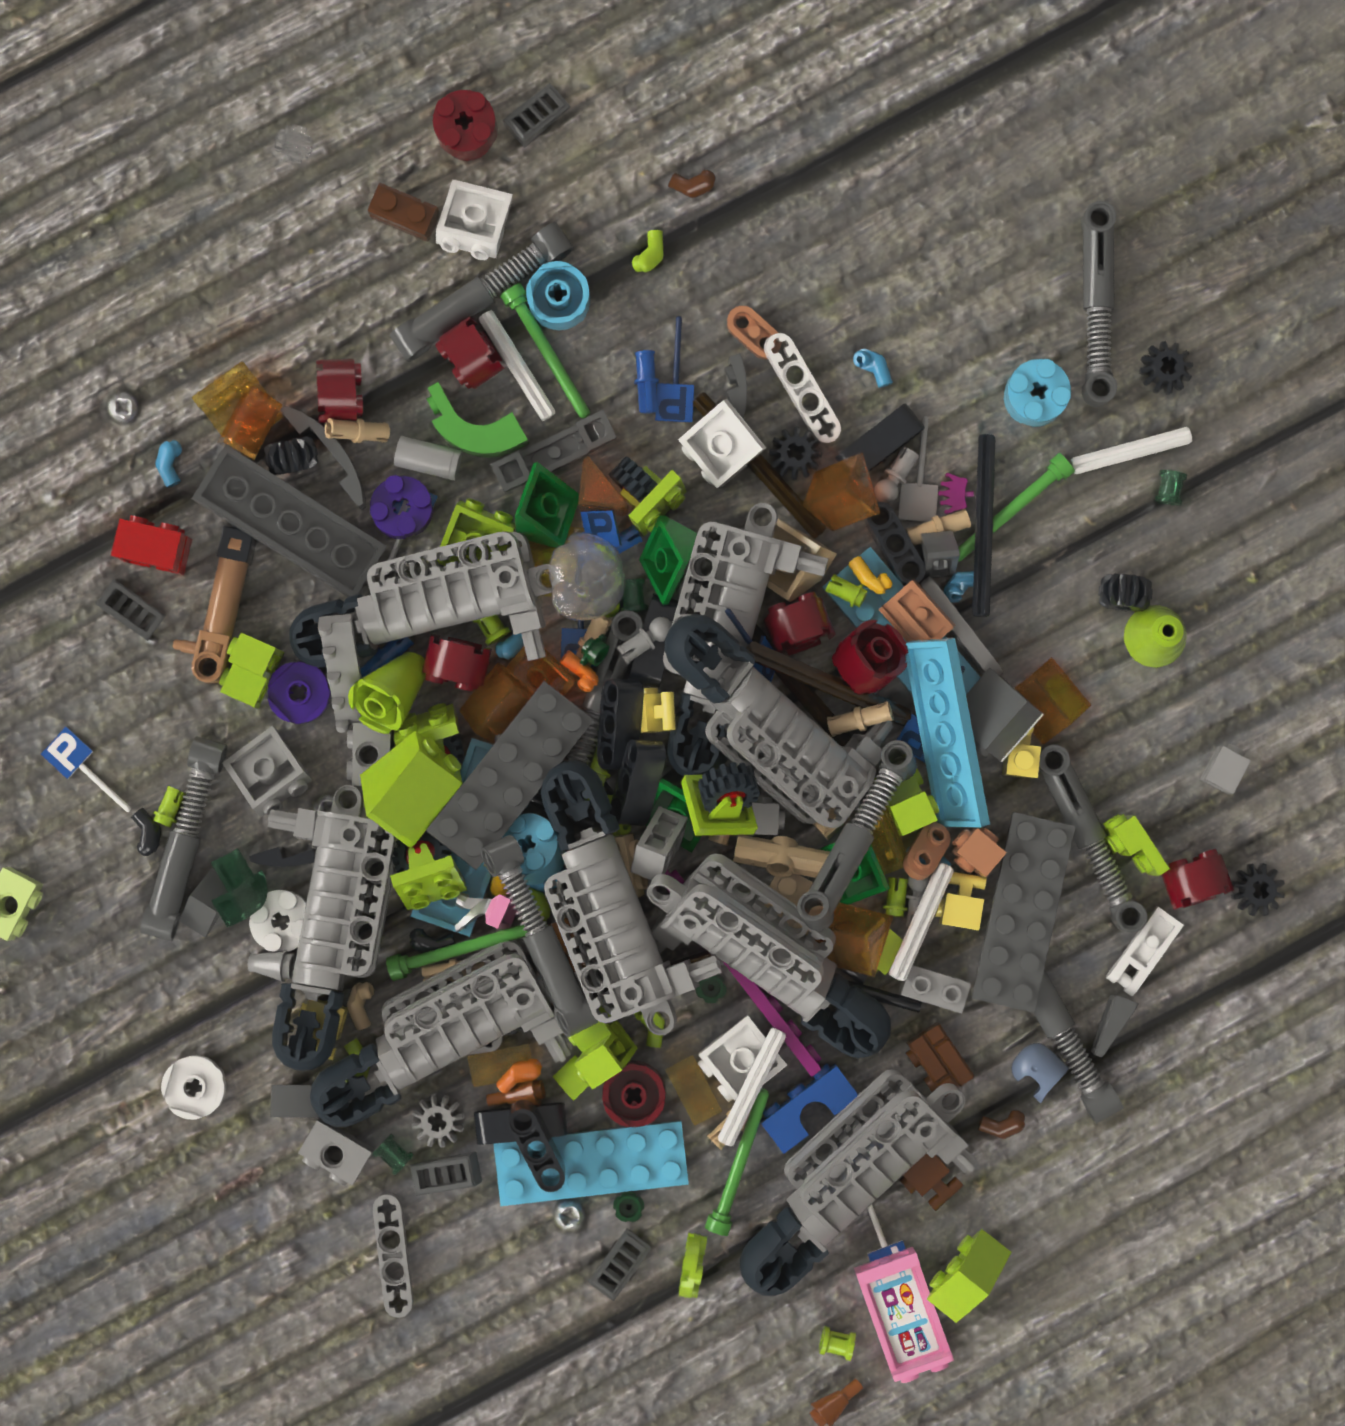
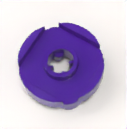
M392 475L373 492L370 500V514L377 528L383 534L394 539H406L405 537H410L414 534L416 536L422 533L429 525L433 516L432 498L420 481L408 476ZM408 501L409 503L406 504L407 507L410 506L408 512L402 511L400 515L393 512L396 510L393 507L396 502Z
M304 662L286 663L279 667L269 679V706L284 721L299 725L309 723L318 719L328 707L329 700L331 699L330 686L326 675L318 667ZM304 685L307 688V692H305L307 696L303 701L299 698L295 701L292 699L291 694H294L291 689L293 686L302 687Z

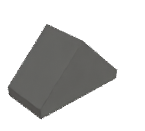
M953 531L922 533V561L926 568L923 578L926 579L928 576L931 578L953 576L960 557Z
M211 868L190 894L179 922L206 938L236 891L239 883L215 868Z

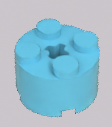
M563 261L545 263L537 269L527 284L526 296L532 315L541 326L552 330H566L576 326L585 319L590 306L588 282L581 271L571 264ZM560 290L564 296L562 301L557 302L553 297L555 296V291Z
M1034 359L1020 365L1007 381L1004 391V404L1010 416L1017 422L1032 427H1041L1053 422L1064 411L1071 398V386L1066 373L1050 359ZM1034 387L1036 390H1042L1043 395L1041 399L1039 396L1033 397L1031 395Z
M531 813L519 815L503 837L512 835L517 840L524 856V863L520 865L523 870L522 874L525 875L523 879L528 880L526 884L537 885L560 872L564 865L561 854L566 853V851H561L557 841L559 833L553 830L551 823L546 818Z

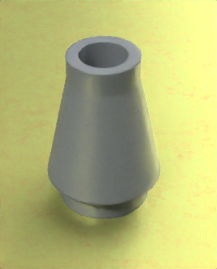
M288 951L251 953L248 959V971L285 982L287 979L292 980L296 955L290 954Z

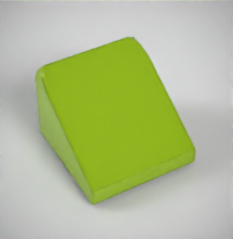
M576 1055L552 1076L573 1101L590 1086L582 1081L577 1073L576 1066L574 1065L578 1059Z

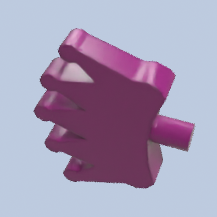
M946 473L945 477L950 478L952 481H942L940 485L942 487L945 486L949 490L939 491L938 495L949 498L945 501H940L941 506L951 507L949 510L944 511L948 515L964 508L967 509L965 497H973L974 491H965L968 483L966 478Z

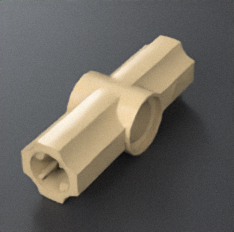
M738 835L733 862L766 868L769 874L781 878L790 877L793 874L816 878L830 852L799 846L796 840L787 836H776L768 840L748 835Z

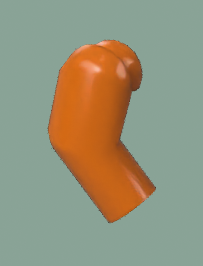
M568 650L560 660V663L581 678L577 684L582 691L591 692L594 686L598 685V675L588 664L584 666L580 664L581 658Z
M537 1059L516 1062L497 1081L496 1085L501 1092L509 1093L517 1083L537 1079L541 1074L542 1065Z

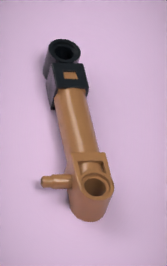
M234 525L232 527L223 526L216 555L219 561L203 630H199L197 642L176 639L172 645L176 650L194 655L192 660L193 675L198 680L208 684L219 683L224 670L229 667L228 659L230 655L227 654V650L233 639L232 635L248 565H252L257 543L256 539ZM213 659L217 664V670L213 675L206 676L203 672V665L207 660Z

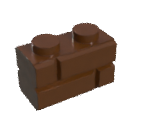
M379 183L368 207L371 219L426 242L430 240L440 216L437 206L428 202L422 203L421 199L382 183Z
M938 1022L906 1043L910 1050L905 1052L915 1068L920 1065L928 1075L923 1080L931 1092L946 1083L954 1084L959 1088L975 1077Z

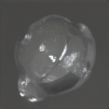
M587 532L574 533L567 539L572 541L557 547L550 559L549 578L552 586V602L557 612L565 618L576 621L593 620L609 614L619 604L626 585L623 562L618 550L604 538Z

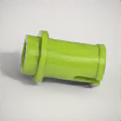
M833 574L831 577L832 581H829L825 592L849 602L852 608L854 605L860 608L868 593L867 590L863 589L864 585L860 584L857 586Z
M167 786L158 811L153 812L155 814L153 821L171 828L173 822L177 823L175 817L186 793Z
M888 877L890 889L887 892L886 905H883V909H886L885 915L904 917V912L908 911V908L905 907L908 879L899 878L898 880L894 877Z

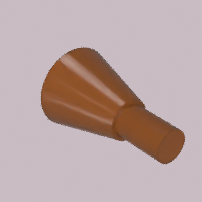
M535 1079L534 1081L517 1083L509 1093L500 1091L487 1094V1104L491 1107L505 1103L514 1104L519 1100H529L535 1106H540L542 1099L546 1097L544 1083L542 1080Z
M855 1378L841 1391L838 1390L810 1403L813 1409L809 1413L818 1426H833L848 1405V1401L859 1393L863 1386Z

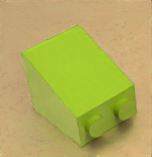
M415 730L360 774L366 816L411 848L417 843L463 784L459 761L452 754L447 755L439 749L433 739L430 737L425 738Z

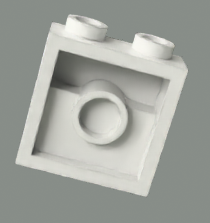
M452 179L436 228V244H440L443 250L450 253H455L459 249L471 252V255L478 260H487L489 257L496 258L504 235V226L512 204L513 194Z
M728 399L719 403L678 439L683 445V453L691 461H695L702 469L701 474L710 485H715L716 488L728 483L750 461L766 449Z
M748 1015L698 1053L701 1058L698 1065L708 1077L714 1074L721 1083L717 1089L728 1102L733 1099L736 1101L766 1039ZM779 1054L763 1085L787 1066Z

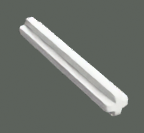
M492 310L485 312L479 317V321L540 419L545 421L555 414L552 404Z
M1184 427L1073 457L1070 462L1075 469L1074 474H1080L1190 444L1192 442V434L1189 427Z
M939 863L933 872L890 968L889 975L897 980L905 981L954 873V869L945 863Z
M776 1028L770 1029L718 1136V1140L721 1143L730 1147L734 1145L786 1038L784 1032Z

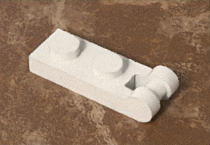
M1156 906L1148 917L1145 926L1138 931L1121 957L1109 970L1106 979L1113 984L1115 982L1119 983L1124 987V991L1127 994L1133 996L1184 925ZM1129 964L1138 970L1133 977L1124 972Z

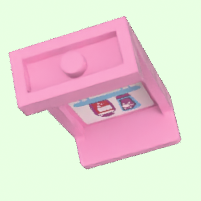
M910 1247L854 1268L894 1382L901 1380V1383H907L917 1379L919 1373L928 1370L938 1372L946 1369L949 1366L948 1363L954 1361L935 1306L927 1300L930 1292L914 1248Z

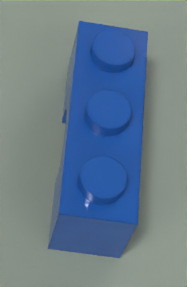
M828 1064L823 1065L821 1070L813 1076L815 1078L806 1086L803 1083L798 1084L787 1093L790 1097L781 1105L774 1102L764 1110V1118L760 1122L783 1154L809 1135L800 1120L801 1111L807 1104L821 1102L835 1116L858 1096V1093L836 1064L831 1067Z

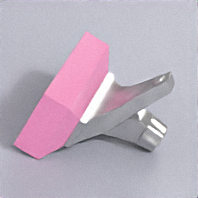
M460 893L456 900V906L461 909H469L470 911L454 927L456 932H459L476 918L485 915L486 924L497 929H508L513 923L517 909L513 910L515 905L511 904L512 899H508L510 896L499 894L493 899L469 898L468 894Z

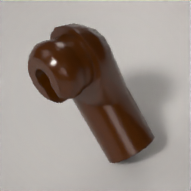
M704 170L701 174L691 179L674 173L668 187L688 197L696 198L712 190L716 177L709 170Z
M1013 1110L1008 1115V1118L1002 1121L982 1116L978 1130L1001 1139H1006L1024 1129L1025 1115L1019 1110Z

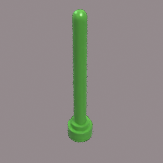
M521 283L510 287L500 295L506 307L510 306L512 311L516 310L578 416L582 419L590 415L589 408L526 305L528 301L524 287Z
M1058 453L1049 461L1050 465L1046 467L1048 471L993 517V533L1055 480L1058 482L1062 478L1066 480L1075 472L1073 466L1061 453ZM975 533L958 547L960 554L958 562L975 550Z
M518 925L412 957L396 954L386 958L387 970L390 978L393 981L406 978L407 974L412 973V969L488 948L505 941L525 937L527 931L523 930L524 925Z
M761 1088L751 1108L718 1208L708 1215L705 1229L722 1236L729 1235L732 1226L729 1212L769 1097V1092L764 1088Z

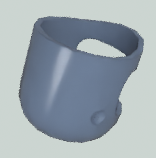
M1033 1043L1022 1049L1015 1057L1011 1067L1012 1074L1017 1081L1025 1076H1031L1038 1082L1040 1086L1034 1092L1033 1097L1040 1104L1047 1093L1069 1069L1059 1057L1041 1043Z

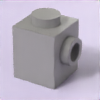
M1228 744L1227 747L1218 746L1200 780L1227 795L1234 794L1251 760L1243 757L1245 751L1232 744Z
M758 797L757 802L752 803L758 826L754 834L778 835V829H784L785 811L779 810L780 804H773V797Z

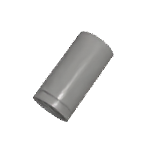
M401 436L395 452L394 466L455 481L460 469L462 450Z

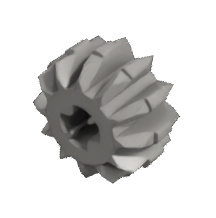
M432 1094L430 1099L432 1106L427 1100L422 1099L419 1104L424 1111L415 1109L412 1113L413 1116L421 1119L420 1121L413 1122L411 1124L412 1128L422 1127L423 1129L417 1135V1139L421 1140L427 1134L430 1136L427 1142L429 1147H432L435 1139L438 1138L439 1146L444 1148L446 1146L445 1136L451 1142H456L458 1138L452 1130L463 1132L465 1128L462 1124L455 1122L465 1118V1113H454L460 1106V1103L456 1101L449 1107L447 1104L450 1096L447 1094L444 1095L441 1103H439L437 1094ZM438 1113H441L443 1115L442 1120L446 1122V1126L442 1124L439 1128L434 1127L435 1121L431 1119V1115L435 1117Z

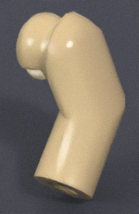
M368 982L354 985L347 1002V1010L356 1030H363L371 1025L364 1009L366 999H371L374 995V988Z

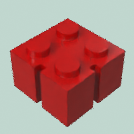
M130 515L129 521L119 518L111 556L126 563L151 568V565L156 566L157 570L184 576L193 540L184 535L185 530L180 529L179 526L161 522L160 528L155 527V523L149 522L148 519Z

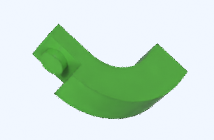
M439 382L428 387L431 396L426 399L435 415L440 412L442 416L431 422L443 439L454 448L472 456L490 458L511 454L529 444L513 412L491 424H471L456 414Z

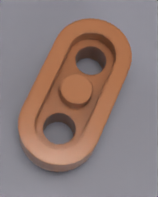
M738 306L732 309L727 318L729 332L756 357L768 359L759 343L761 340L768 339L771 335L778 332L752 308ZM743 318L748 321V326L746 328H739L736 322ZM776 339L773 341L775 346L771 349L773 354L778 353L781 348V342H778Z
M933 822L924 826L918 832L903 859L904 870L911 878L924 880L936 870L951 842L950 833L944 825ZM933 833L939 837L940 841L933 837ZM919 857L925 860L926 865L919 861Z

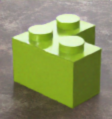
M240 633L239 638L234 637L228 647L227 654L230 655L228 662L233 664L230 669L226 668L220 678L219 685L222 686L220 692L259 709L269 688V679L277 670L285 652L244 633Z
M918 768L911 778L901 782L900 786L896 787L897 791H893L894 796H890L892 800L887 801L889 805H885L898 836H904L938 821L935 815L940 812L933 795L927 796L925 791H921L920 785L924 784Z
M599 1007L601 1013L606 1012L604 1007ZM618 1020L610 1023L598 1021L597 1024L568 1037L569 1041L574 1046H578L582 1052L574 1063L577 1073L582 1081L590 1085L592 1090L621 1072L638 1049Z
M983 1229L979 1230L973 1237L967 1235L961 1241L957 1248L960 1252L959 1256H955L951 1260L945 1272L942 1270L938 1271L929 1284L932 1290L927 1300L955 1323L989 1296L1012 1253Z

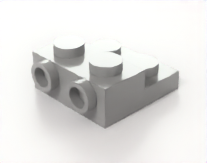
M273 725L222 762L251 808L261 817L265 814L269 816L271 809L281 810L283 806L281 802L288 797L302 795L308 788L307 783L312 780L297 756L292 753Z

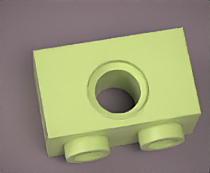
M3 867L0 872V938L6 941L15 940L16 936L18 938L22 936L28 925V921L25 919L30 909L34 910L43 896V893L40 892L43 886L42 883L12 867ZM10 896L14 897L18 903V908L13 914L9 913L5 908V902Z

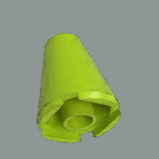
M1150 605L1146 610L1137 611L1129 618L1124 628L1123 640L1130 656L1136 662L1147 667L1158 668L1171 664L1182 654L1186 645L1187 633L1182 619L1176 612L1165 606Z
M405 652L356 681L349 690L348 700L352 711L356 707L361 714L359 720L373 731L383 734H389L392 730L397 731L400 729L425 680L426 673L422 672L425 659L417 653Z

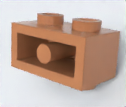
M986 827L984 829H962L951 842L955 846L951 851L956 856L953 862L966 873L974 871L982 877H987L1007 852L996 844L999 838Z

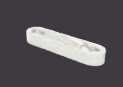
M784 333L771 335L764 344L765 355L809 431L812 432V436L821 443L835 441L841 432L839 420L794 342ZM775 339L778 342L784 341L786 343L783 352L787 358L791 357L792 354L795 357L794 361L787 362L781 368L778 362H782L784 359L780 353L773 354L771 350L775 346L773 342ZM791 366H798L803 372V378L797 384H792L787 380L786 372ZM807 393H813L818 398V406L813 411L806 410L802 405V398ZM825 409L826 415H821V418L826 424L832 423L833 428L830 429L831 436L828 437L826 434L820 435L818 430L822 428L821 423L818 419H814L812 422L809 417L817 415Z

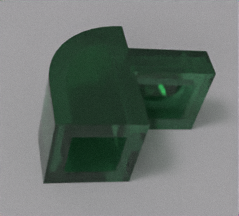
M238 848L211 862L227 889L211 900L227 928L247 919L262 908L268 893L265 875L262 870L253 874Z

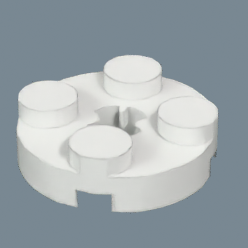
M274 890L261 896L251 908L249 914L250 931L256 942L271 952H289L297 949L306 900L302 896L287 890ZM278 912L282 916H289L290 923L286 922L288 928L282 930L280 926L275 927L273 924V920H276L274 916Z
M191 1055L179 1059L167 1069L162 1079L161 1092L166 1103L169 1105V1109L174 1114L184 1119H199L210 1115L222 1104L226 1094L225 1074L223 1069L213 1060L200 1055ZM195 1078L200 1081L199 1085L202 1084V1092H196L195 1096H192L188 1093L190 1089L186 1090V1083L193 1082Z

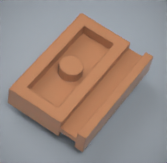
M912 579L879 608V611L907 642L912 640L941 639L956 626L915 579Z

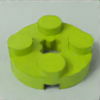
M688 1232L679 1285V1297H698L707 1236Z

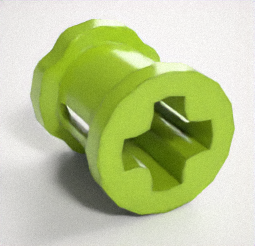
M498 615L472 621L478 624L485 635L487 646L499 641L511 632L509 627H504Z
M824 1326L819 1344V1354L832 1353L844 1356L845 1360L851 1361L856 1342V1333L844 1334L831 1331L830 1327Z

